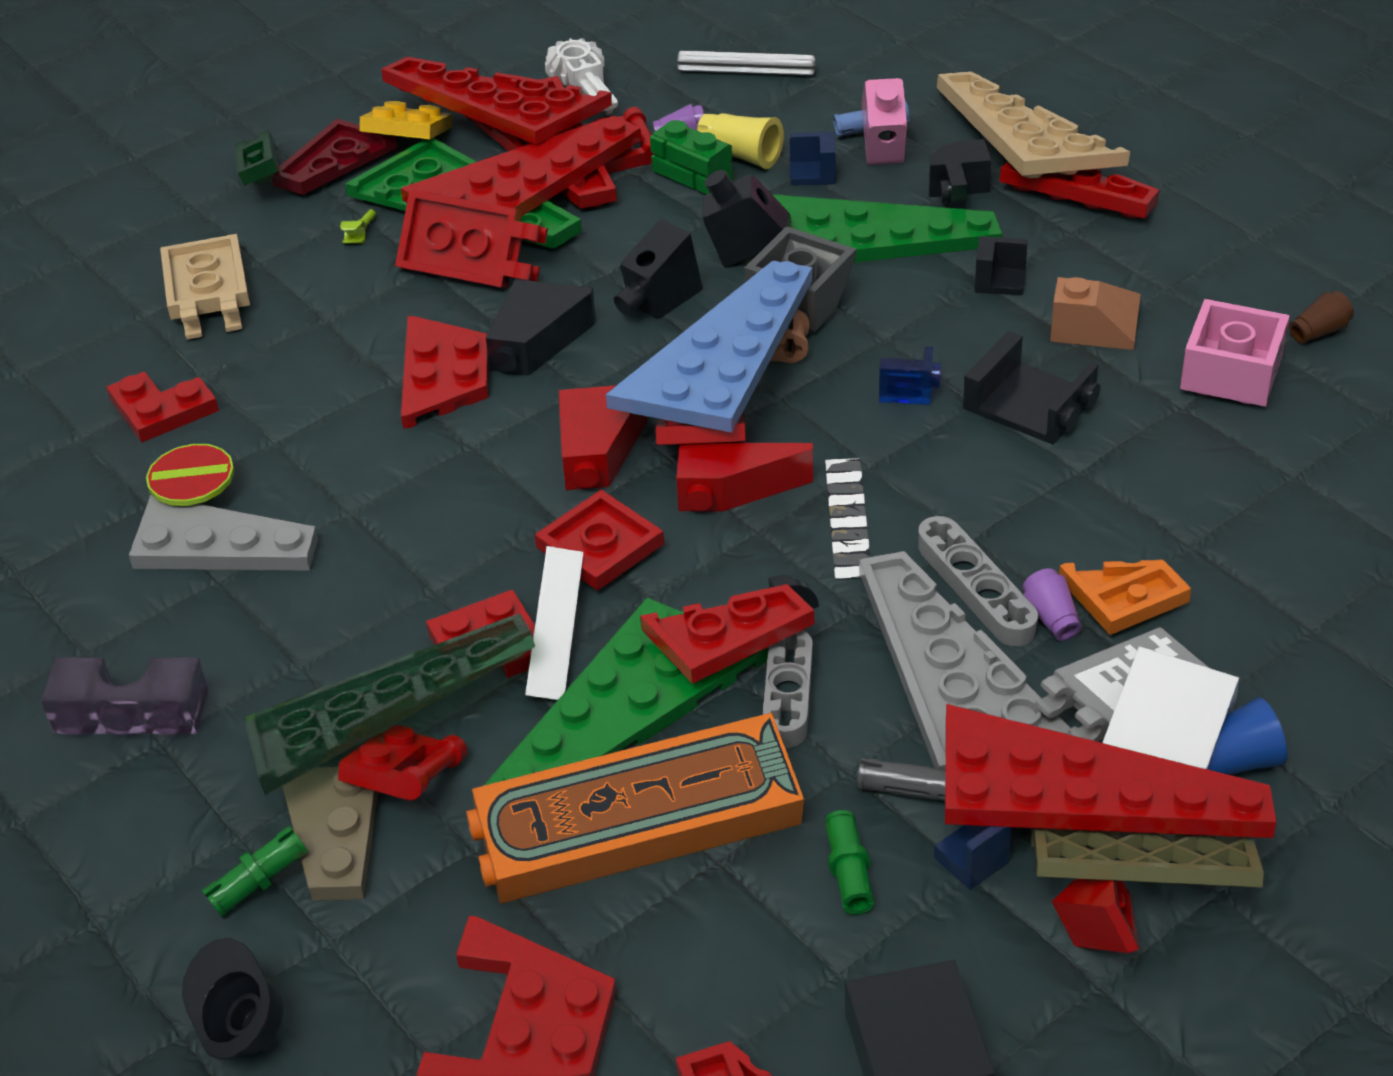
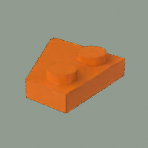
M1141 560L1137 563H1126L1123 561L1103 562L1102 570L1076 571L1074 563L1059 565V574L1066 578L1070 592L1109 635L1190 602L1191 588L1164 560Z

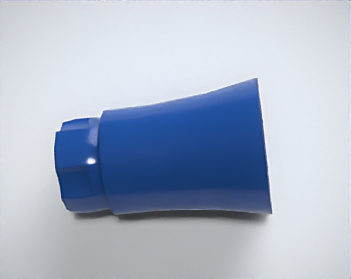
M1257 697L1234 711L1227 713L1208 770L1234 775L1254 769L1283 766L1286 763L1287 745L1282 727L1275 712L1263 698Z

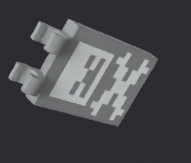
M1159 627L1056 669L1052 676L1047 677L1041 682V687L1049 694L1037 700L1035 706L1048 718L1056 717L1064 710L1074 706L1078 710L1075 718L1083 725L1071 731L1069 735L1099 742L1105 737L1139 646L1197 665L1209 667Z

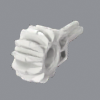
M570 38L569 41L565 42L557 41L556 46L548 48L545 62V72L548 78L558 76L564 88L568 85L582 87V94L596 96L599 90L610 92L604 85V56L602 55V49L597 47L596 42H586L584 38L579 40H572ZM613 94L612 106L602 110L605 115L612 114L613 109L618 107V101Z

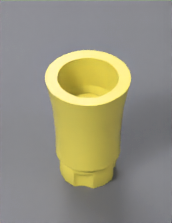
M725 113L719 115L704 114L698 122L697 131L712 133L716 136V139L732 145L733 158L747 161L763 169H770L780 157L784 141V130L780 119L777 117L756 118Z

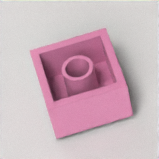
M1204 299L1185 348L1180 389L1196 392L1200 395H1211L1236 400L1244 404L1266 407L1283 356L1290 315Z

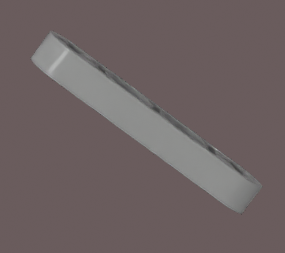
M933 516L922 521L918 532V550L990 632L1000 642L1009 646L1020 647L1032 642L1037 635L1038 612L1032 603L955 521L944 516ZM964 561L970 562L976 567L970 570H959L952 565L956 562ZM992 589L998 591L1001 596L989 599L981 597L978 592Z

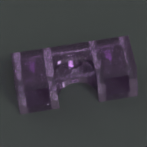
M56 658L41 702L53 734H196L207 698L208 688L199 658H151L144 676L138 681L125 686L112 685L104 658Z

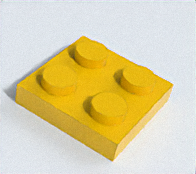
M386 101L384 106L373 107L371 112L360 116L359 131L430 140L452 128V113L441 112V107L435 105H420L419 109L406 108L405 102Z

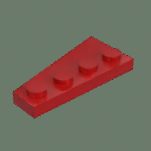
M1006 162L1001 167L999 182L1012 185L1014 189L1019 191L1034 190L1046 193L1055 200L1070 199L1081 202L1091 209L1105 208L1120 212L1122 216L1132 219L1146 218L1157 205L1160 189L1119 174L1110 175L1107 178L1102 176L1100 168L1078 170L1073 175L1056 172L1043 174L1039 178H1028L1022 176L1009 162Z

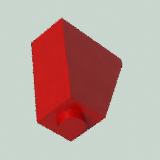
M617 385L559 390L561 448L566 490L610 487L647 423V416L607 409L605 394Z

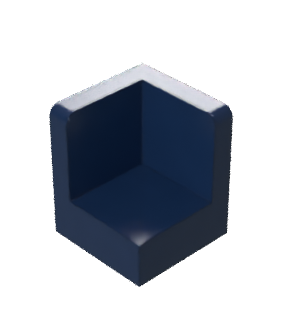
M834 132L791 133L789 135L790 184H836Z
M964 825L934 845V858L971 890L1009 863L1012 827Z

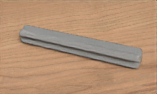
M680 51L677 57V66L681 72L813 76L816 69V60L813 55Z

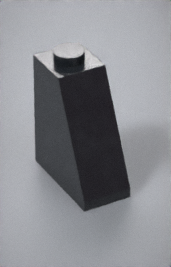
M515 279L486 336L490 371L531 375L594 326L596 315L593 288Z

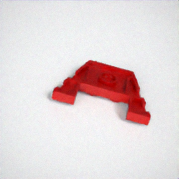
M469 915L456 953L458 967L508 974L486 1047L480 1060L424 1052L416 1076H595L617 993L615 979L484 919Z

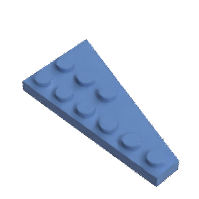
M771 261L605 394L607 409L732 433L812 282V267L796 265L789 261Z

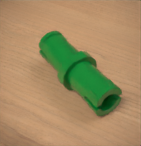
M848 810L834 811L828 814L825 819L831 851L827 859L829 870L837 878L844 911L851 915L863 914L870 911L874 906V898L867 871L871 865L869 853L861 845L853 812Z
M288 825L276 837L250 855L247 851L239 857L242 861L217 881L202 889V891L220 916L223 917L260 887L263 891L272 885L270 880L294 861L309 853V851Z

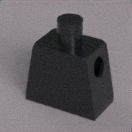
M718 170L710 174L705 180V186L710 193L703 198V222L725 268L760 253L786 226L791 227L790 213L755 176L747 175L732 182L724 170Z
M661 218L622 260L620 268L625 288L614 297V304L626 316H631L637 309H640L654 318H662L699 293L703 287L691 233Z

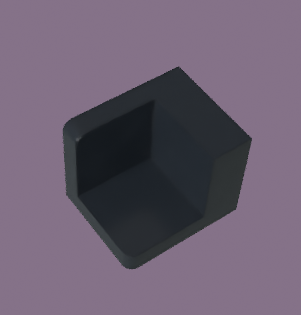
M979 236L976 257L975 293L1023 295L1028 245L1026 239Z

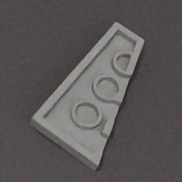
M150 495L129 553V559L132 569L310 571L318 536L315 526L200 504L171 506L157 501Z

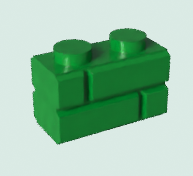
M671 120L652 133L650 137L651 152L654 153L651 156L652 171L706 195L710 191L705 186V180L713 172L724 170L732 181L733 166L730 163L732 161V145L716 139L714 134L694 130L687 127V124L680 120Z

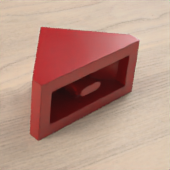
M1075 879L1051 901L1074 946L1122 953H1131L1139 950L1133 900L1124 881Z

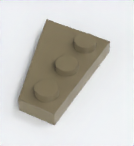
M339 767L278 768L293 830L309 851V853L301 857L311 900L364 899L379 792L338 781Z

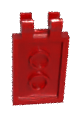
M410 189L395 266L505 289L508 287L509 277L538 282L541 267L520 263L518 259L522 239L545 244L548 228L520 222L522 211L518 209Z

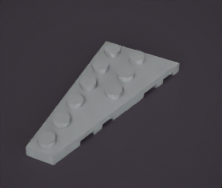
M905 551L859 559L860 577L935 769L945 770L946 704L1065 734L1078 729L1076 726L1070 728L1058 715L1048 718L1035 706V702L1041 699V697L1026 683L1027 676L982 630L976 632L965 621L966 614L956 603L950 605L936 591L937 584Z

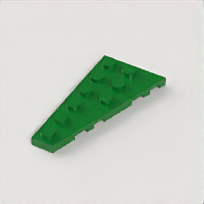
M434 138L430 140L424 139L345 183L347 196L406 211L407 203L402 200V187L467 166L476 161ZM545 201L523 215L520 221L548 228L545 244L523 239L522 241L553 249L582 232L580 218L549 201Z
M772 194L790 213L791 228L855 248L856 258L854 263L978 249L979 236L1002 238V232L994 211Z
M646 598L483 786L618 752L632 742L640 745L697 708V700L717 687L724 690L735 683L736 675L751 665L758 668L766 663L769 647L692 684L641 629V615L657 612L659 619L683 614V612Z

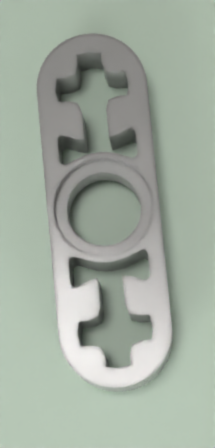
M804 630L768 648L763 715L773 714L785 748L798 746L806 739L808 734L813 643L811 636ZM787 650H795V663L786 662ZM784 681H793L801 686L794 692H782L776 689V685ZM782 711H791V720L788 726L781 725Z

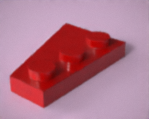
M788 584L731 596L726 605L702 609L701 604L697 603L683 606V614L659 619L657 612L640 616L642 631L692 684L815 624L814 609Z

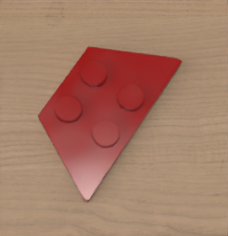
M416 316L407 317L401 406L403 429L417 426L415 417L436 409L439 416H443L463 405H471L488 398L489 360L486 345L487 333Z

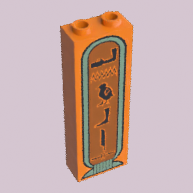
M768 713L473 788L472 794L475 809L466 811V817L473 842L483 840L486 854L478 856L485 887L495 885L499 902L502 904L801 825L804 797L773 714Z

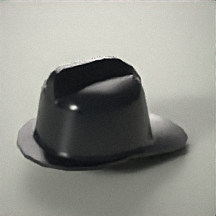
M232 938L216 939L202 947L190 961L183 978L182 998L186 1012L206 1053L213 1058L225 1060L235 1058L238 1055L254 1054L260 1050L273 1052L278 1046L275 1036L282 1024L284 1014L283 1002L277 991L267 982L253 953L243 942Z

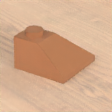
M1058 277L1053 301L1050 342L1134 350L1141 294L1101 281L1086 280L1079 277Z

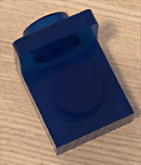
M925 346L924 360L881 358L879 368V402L930 405L931 389L940 388L941 362H933L934 347Z

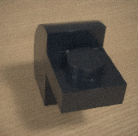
M984 139L950 143L940 147L932 154L929 170V197H939L940 203H946L947 208L966 209L967 194L989 193L991 158Z

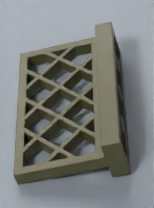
M1031 828V846H1034L1037 877L1263 887L1264 870L1253 837Z

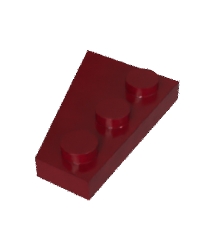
M336 119L278 167L279 171L274 173L272 178L273 186L304 195L398 148L396 136L359 131L360 125Z

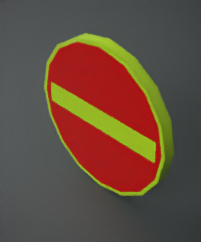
M189 444L174 448L161 455L150 465L146 481L149 493L157 501L171 506H190L206 502L221 494L231 484L235 471L231 456L222 448L210 444Z

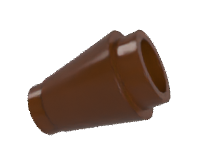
M1340 291L1324 292L1294 321L1289 323L1290 334L1296 342L1304 344L1307 341L1342 330L1348 326L1349 321L1354 316L1353 306L1350 300Z

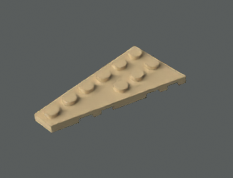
M973 72L938 74L937 89L1022 176L1039 178L1043 174L1056 172L1073 175L1078 170L1128 166L1130 151L1122 147L1111 150L1105 147L1106 139L1098 135L1088 136L1079 134V126L1041 106H1036L1032 110L1025 106V98L1017 94L1010 96L999 93V85Z

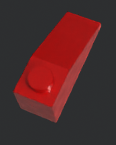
M813 443L680 444L676 476L678 510L726 511L812 483Z

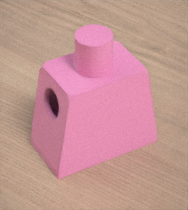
M895 78L865 81L861 104L867 165L904 163L907 119L903 80ZM890 131L889 140H883L878 137L881 132Z

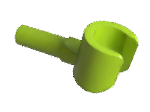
M368 210L358 221L341 222L340 228L344 230L343 244L365 243L366 228L376 217L374 210Z

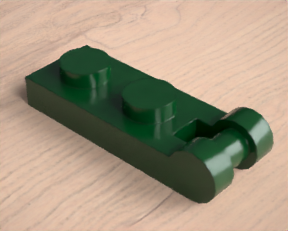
M269 129L259 133V138L250 142L243 140L235 144L237 171L244 186L254 183V185L263 184L274 177V173L279 171L276 155L278 148Z

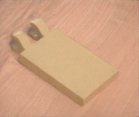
M237 234L161 247L164 285L170 320L181 318L186 340L202 337L199 320L200 314L222 311L226 332L242 329L238 307L248 306L250 301Z

